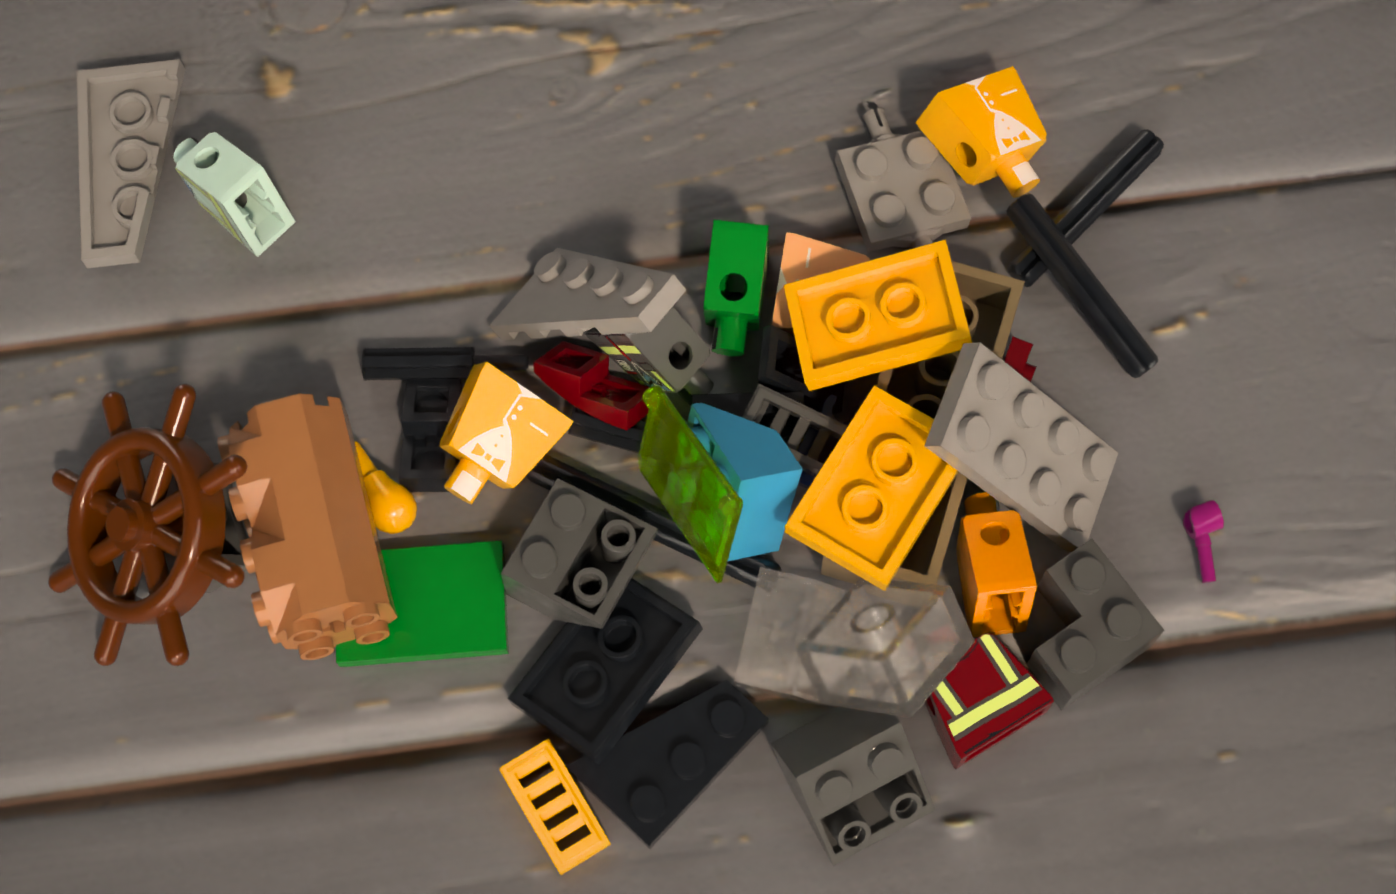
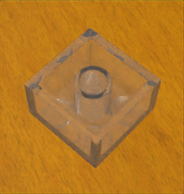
M860 577L795 650L822 704L911 718L924 705L927 698L948 673L956 667L959 660L975 641L951 586L892 580L886 591H883Z

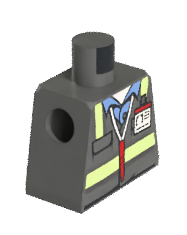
M674 307L668 311L652 332L601 335L595 327L584 332L605 354L609 355L636 382L655 388L656 392L678 393L691 406L693 404L692 394H709L714 386V383L700 369L701 365L710 356V348Z

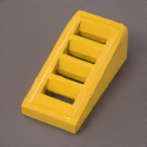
M550 739L539 743L499 768L500 773L560 875H563L611 845ZM545 764H550L553 769L552 772L526 788L522 787L519 780ZM562 784L566 792L540 808L535 809L531 801ZM574 804L578 813L548 831L544 822ZM586 825L591 834L561 852L556 842Z

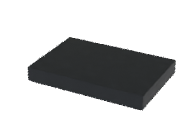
M631 578L603 629L567 622L507 699L517 709L600 766L703 628L698 620Z

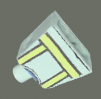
M217 132L207 134L200 142L195 138L185 139L177 146L174 152L175 169L197 202L256 257H259L296 222L264 168ZM242 193L247 196V203L244 208L235 202Z

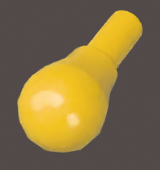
M354 441L375 527L379 531L389 534L405 531L416 518L417 504L414 496L403 485L391 479L385 471L378 470L360 443Z

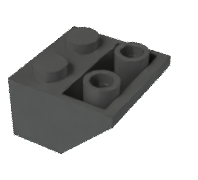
M557 478L501 572L505 593L554 620L603 629L658 533V528Z
M873 689L771 743L790 789L833 865L935 811L900 720Z

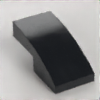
M461 379L406 380L401 418L404 438L398 479L399 484L403 485L410 492H449L444 488V485L458 465L459 460L443 450L439 445L462 392Z

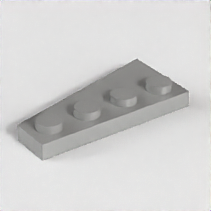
M180 59L76 71L81 260L87 268L141 262L185 73V68Z
M556 248L538 261L534 268L533 276L489 327L501 340H514L519 332H525L531 339L546 338L550 330L559 329L567 337L582 336L585 331L594 327L601 335L652 332L683 295L686 288L671 273Z

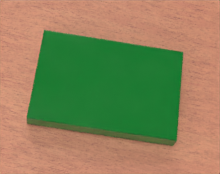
M502 540L381 550L397 613V618L388 624L390 635L384 640L373 644H358L356 639L336 645V663L339 667L509 654L507 601L501 572L505 567Z

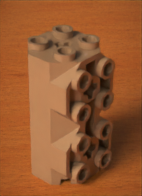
M298 393L255 405L246 413L249 423L244 428L237 421L230 427L229 435L218 437L217 442L222 461L231 455H240L247 462L246 473L236 480L237 486L229 488L228 492L234 515L238 522L244 520L249 536L247 539L240 540V549L245 567L249 574H256L260 591L251 594L257 621L260 627L267 626L273 644L281 643L285 649H298L302 660H316L332 654L334 647L340 643L356 639L358 644L366 645L384 640L390 635L388 624L397 618V613L348 414L338 397L326 396L329 406L315 405L312 394Z

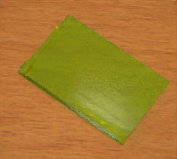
M652 386L642 396V400L649 408L639 451L642 457L640 472L716 583H720L725 573L743 507V500L660 386Z

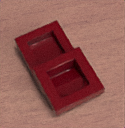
M562 341L533 362V372L559 396L587 414L612 426L628 431L655 408L656 389L609 375V355Z

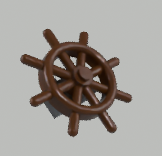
M180 384L174 389L162 429L148 427L132 428L123 395L115 391L108 392L102 399V406L110 438L101 444L91 455L80 475L69 469L61 468L56 470L52 476L53 485L72 498L67 523V543L70 562L50 575L48 580L49 587L54 592L62 593L78 584L89 603L105 616L94 651L95 661L102 666H109L116 661L127 624H157L167 662L173 666L185 664L189 658V649L180 617L190 611L205 593H211L222 585L228 588H236L243 583L245 578L244 572L247 569L241 554L240 540L247 538L242 521L238 522L234 515L228 489L233 487L232 483L246 473L247 462L240 455H231L220 463H212L203 448L185 435L196 400V391L189 384ZM154 454L145 481L140 460ZM121 483L126 498L123 500L116 496ZM124 554L119 572L117 573L113 560ZM144 571L150 595L142 599L136 596Z

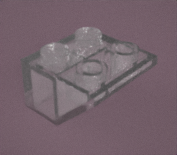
M760 567L733 686L831 709L847 703L869 599L819 580Z

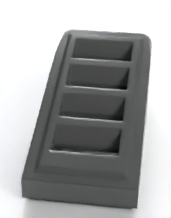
M759 384L742 418L760 424L769 404L779 408L770 428L776 430L779 435L790 415L798 418L799 420L786 445L803 468L802 471L816 478L824 465L818 462L830 436L840 440L848 426ZM811 425L819 429V432L806 456L797 451Z

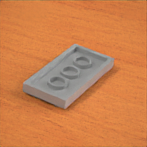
M981 342L963 343L924 445L1004 506L1019 512L1023 520L1067 552H1073L1088 541L1118 456L1116 450Z

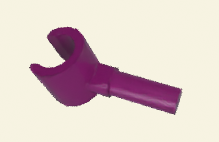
M1210 500L1189 509L1184 514L1182 520L1187 534L1194 539L1195 547H1197L1202 583L1216 581L1211 549L1212 543L1208 534L1224 527L1223 516L1218 504L1214 500Z

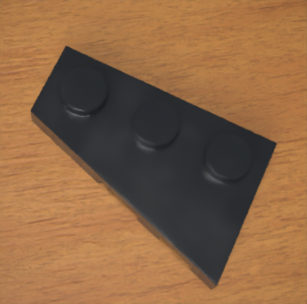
M725 680L622 735L600 766L586 756H583L566 765V768L637 838L651 849L769 723V718L730 682Z

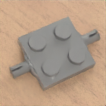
M877 108L876 112H874V109L867 111L863 115V120L866 122L872 140L867 144L838 150L835 158L837 169L867 251L872 252L892 246L910 247L913 249L933 243L932 241L942 234L968 228L971 216L952 166L922 131L905 135L892 134L883 108Z

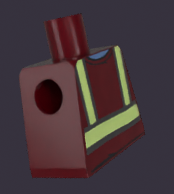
M944 620L931 627L919 638L936 664L921 673L917 683L918 688L955 770L1047 713L1054 702L1050 693L990 632L984 633L965 645L949 620Z

